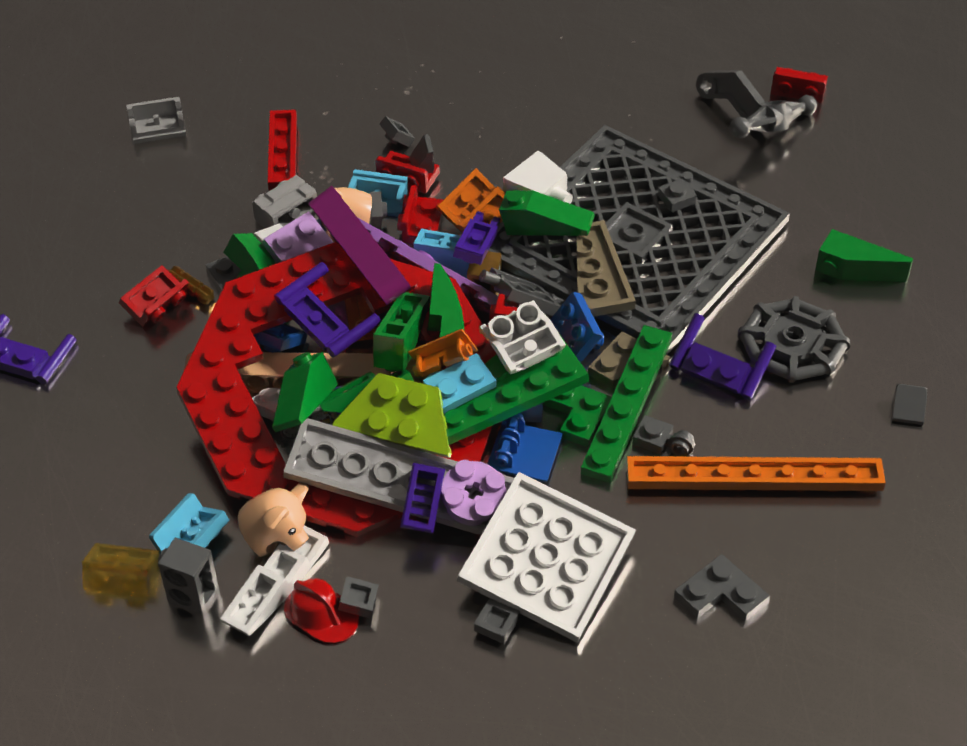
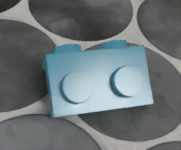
M477 353L470 356L469 360L460 361L442 371L431 373L423 380V384L435 386L441 390L443 414L495 388L497 382Z
M188 493L152 531L149 539L159 554H161L163 549L169 547L175 537L205 548L212 539L220 534L221 529L230 520L225 511L203 507L195 494Z

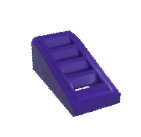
M413 463L400 528L433 534L445 469ZM417 477L435 481V486L416 483ZM414 490L431 492L433 497L414 495ZM412 501L429 504L431 508L426 510L411 507ZM411 513L429 517L428 523L409 520V515Z

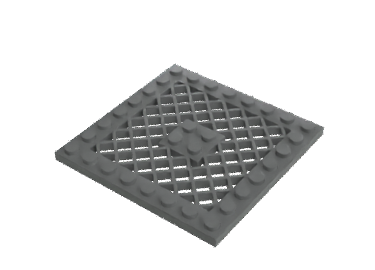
M607 125L598 130L560 166L567 174V192L573 196L571 204L584 209L594 208V211H592L595 216L593 222L608 220L605 224L620 262H629V265H622L626 276L632 275L633 279L628 280L630 288L637 291V294H633L636 300L635 309L595 317L638 339L643 325L671 332L672 341L666 355L682 339L694 313L703 316L789 221V212ZM612 165H621L618 168H609ZM644 176L642 179H632L631 177ZM625 178L622 181H613L612 179ZM605 179H606V182H602V183H594V182H593V181H595V180H605ZM683 179L697 195L696 204L671 212L665 204H659L658 201L662 200L658 196V191H655L654 188ZM648 189V192L636 193L635 190ZM619 191H629L628 194H616ZM610 193L609 196L597 197V194ZM590 195L591 197L578 199L577 196ZM651 202L652 205L640 206L639 203ZM613 206L614 209L601 210L600 207ZM712 209H713V211H714V213H704V214H702V212H701L702 210H712ZM694 211V215H682V212ZM675 213V217L663 218V214ZM503 221L500 223L496 237L488 251L501 253L502 268L527 281L540 285L545 291L565 300L572 291L577 292V270L575 269L577 266V256H572L571 253L577 252L576 241H568V238H576V236L507 235ZM737 221L738 224L726 225L725 222ZM718 223V226L706 227V224ZM698 225L699 228L687 229L686 226ZM673 227H679L680 230L673 231ZM722 237L723 240L711 241L710 238ZM562 239V243L549 244L548 240ZM703 239V242L691 243L690 240ZM542 241L543 245L529 246V242ZM683 241L684 244L671 245V242ZM707 253L708 256L696 258L695 254ZM552 254H566V257L552 258ZM687 255L688 258L676 260L675 256ZM668 257V261L656 262L655 258ZM692 269L693 273L680 274L679 270ZM668 271L673 273V275L660 276L659 272ZM652 273L653 277L649 278L639 277V274ZM676 286L677 290L664 291L663 287ZM656 288L657 292L644 293L643 289ZM650 303H661V307L648 308L647 305Z

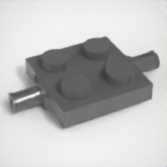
M491 268L490 272L484 269L479 276V281L493 285L497 293L505 294L506 303L517 308L523 303L534 300L544 314L553 316L565 301V299L548 293L538 284L495 268Z

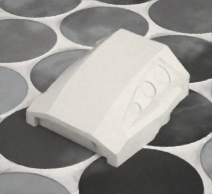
M534 300L521 304L517 311L514 310L507 316L499 315L494 317L487 323V326L483 324L479 328L480 334H483L491 344L510 375L553 356L566 346L551 320L540 310Z

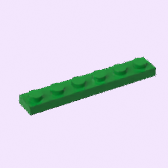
M643 325L582 463L581 474L611 483L672 341L671 332Z

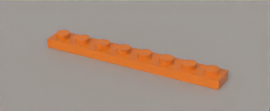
M627 456L628 489L884 491L886 484L882 458Z

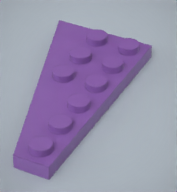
M359 219L390 259L433 272L434 263L438 262L434 261L430 254L422 250L417 251L404 242ZM441 264L447 275L456 279L471 306L489 315L491 304H497L498 296ZM505 302V306L514 307Z

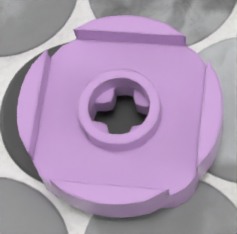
M461 460L447 472L443 479L440 494L441 501L447 508V513L455 521L469 526L481 525L482 522L492 518L507 492L505 478L501 472L486 463ZM475 487L479 489L482 496L476 495L474 499H470L468 497L469 492L466 489Z

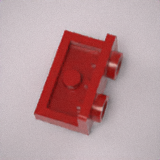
M390 151L386 157L378 156L375 160L376 172L408 177L409 189L411 185H416L417 191L425 194L440 173L438 164H434L433 173H427L425 169L412 166L410 156Z
M161 265L123 295L119 300V304L144 327L151 321L153 323L158 322L166 314L167 311L165 309L171 304L174 306L179 305L187 296L185 291L189 282L186 279L179 282Z

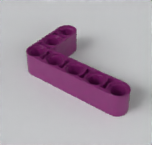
M330 186L308 203L335 241L340 244L386 305H389L411 288L398 268L333 186Z

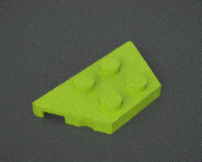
M378 373L333 423V426L447 458H451L452 455L446 431V417L443 414L442 394L441 390L435 386Z

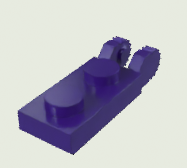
M477 211L454 248L453 257L462 259L467 263L481 265L496 237L501 218L494 216L490 224L483 222L484 213Z

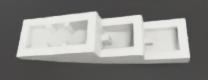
M304 525L303 529L309 539L299 549L293 551L287 545L279 544L264 567L259 564L220 618L221 621L250 636L292 593L294 583L297 580L301 581L330 543L328 537Z

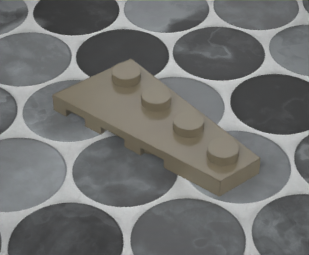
M604 220L593 222L588 236H576L577 293L583 295L593 317L635 309L636 300Z

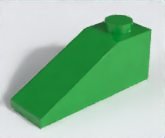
M506 191L499 208L507 235L588 236L595 217L592 211L536 191Z
M832 229L819 249L815 270L840 280L907 282L913 258Z
M405 292L395 300L373 334V367L383 368L390 372H404L412 358L408 351L416 347L430 303V296Z
M306 352L298 355L292 360L293 364L284 372L272 426L275 432L301 425L338 385L323 352L314 355Z

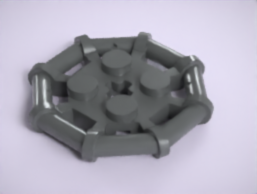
M799 296L767 304L759 302L754 305V311L744 326L738 329L737 333L738 339L743 342L751 359L750 365L754 367L761 352L755 340H762L764 344L766 341L774 343L777 347L772 357L789 363V367L770 360L766 371L787 379L788 383H795L796 380L821 375L831 376L835 373V367L844 352L850 349V339L844 335L836 320V313L831 309L824 310L799 300ZM788 311L787 315L780 316V313ZM763 320L767 322L764 327L758 326ZM821 327H827L830 334H826L825 331L822 332ZM793 335L799 336L797 340L791 339L789 337H792ZM824 346L832 348L828 356L821 352ZM809 361H813L815 363L814 365L806 366L808 365Z

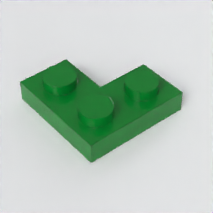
M581 385L546 401L545 406L569 414L560 429V433H563L562 438L588 448L612 396Z

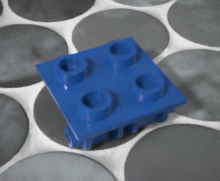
M519 413L506 419V421H502L487 464L501 473L516 476L520 472L534 480L547 483L563 433L525 425L523 414Z

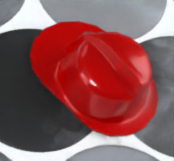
M318 578L304 581L297 580L294 583V590L289 594L284 604V613L292 624L324 643H339L347 640L355 633L359 620L358 615L338 610L341 595L336 593L325 580Z

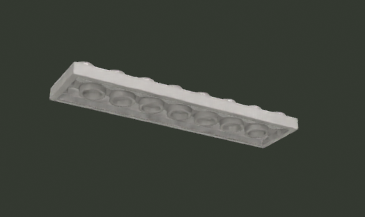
M307 418L299 428L283 472V478L403 512L413 463L445 469V477L447 472L455 467L458 461ZM504 475L505 487L508 491L515 478ZM417 477L416 483L435 486V481ZM475 487L466 489L469 492L468 497L470 499H474L476 495L482 496L479 489ZM414 490V495L433 497L431 492ZM440 497L435 522L478 535L483 534L491 519L476 526L461 524L450 517ZM412 501L411 507L430 510L431 505ZM410 513V515L417 516L427 520L429 519V517Z

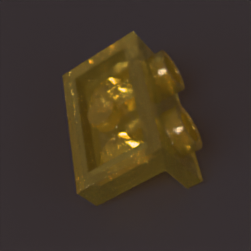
M95 543L82 561L83 589L89 592L147 598L150 593L149 578L158 565L159 550Z

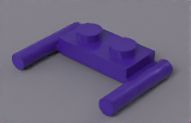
M321 262L275 294L274 298L279 305L284 306V311L324 351L327 350L329 355L334 358L381 323V319L376 313H373L356 327L349 330L307 288L329 272L326 264Z
M694 313L669 363V367L751 400L777 346L772 342L766 341L752 368L746 362L694 342L705 320L704 316Z
M0 314V334L10 322V319L4 314ZM67 334L52 356H48L46 350L0 337V370L33 380L36 379L41 384H47L77 342V339L73 335Z

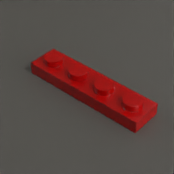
M296 109L270 111L268 191L277 187L280 182L287 181L296 175Z

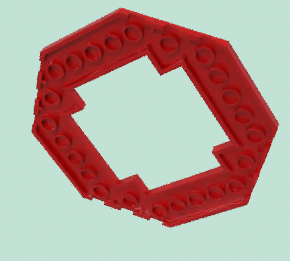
M333 242L226 282L177 384V394L229 496L238 499L244 497L251 500L255 496L273 488H282L290 492L299 483L283 478L286 463L238 372L240 368L263 360V352L254 334L293 320L284 311V306L277 303L274 295L319 263L324 262L329 272L307 288L326 306L362 294L371 312L380 315L389 311L395 302L394 300L389 305L384 303L338 242ZM390 259L411 286L406 292L428 295L431 298L432 271ZM449 277L461 305L464 331L478 348V351L473 353V355L477 353L485 364L496 355V352L485 336L480 334L479 328L483 324L456 279ZM430 303L419 334L423 345L438 339L440 333L437 331H427ZM445 365L441 366V370L438 371H442L448 367H446ZM493 425L449 445L452 455L451 458L447 459L458 462L461 460L480 462ZM310 485L302 501V506L306 513V521L324 527L330 525L342 529L344 533L355 537L398 520L403 515V512Z

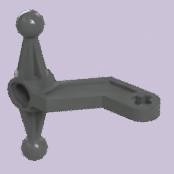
M742 70L709 71L700 74L696 80V88L700 96L706 99H728L741 116L733 119L729 127L731 134L736 138H745L750 131L778 132L787 130L789 124L800 114L810 116L817 110V102L810 95L802 96L797 102L783 100L765 102ZM707 81L711 83L712 88L707 86Z

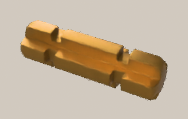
M173 266L171 270H168L179 282L186 279L189 285L185 292L197 298L202 304L208 305L210 301L214 300V290L203 285L202 282L180 267Z

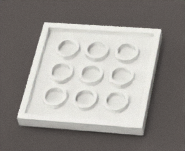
M518 472L460 571L457 581L497 602L519 610L520 614L578 643L636 530Z

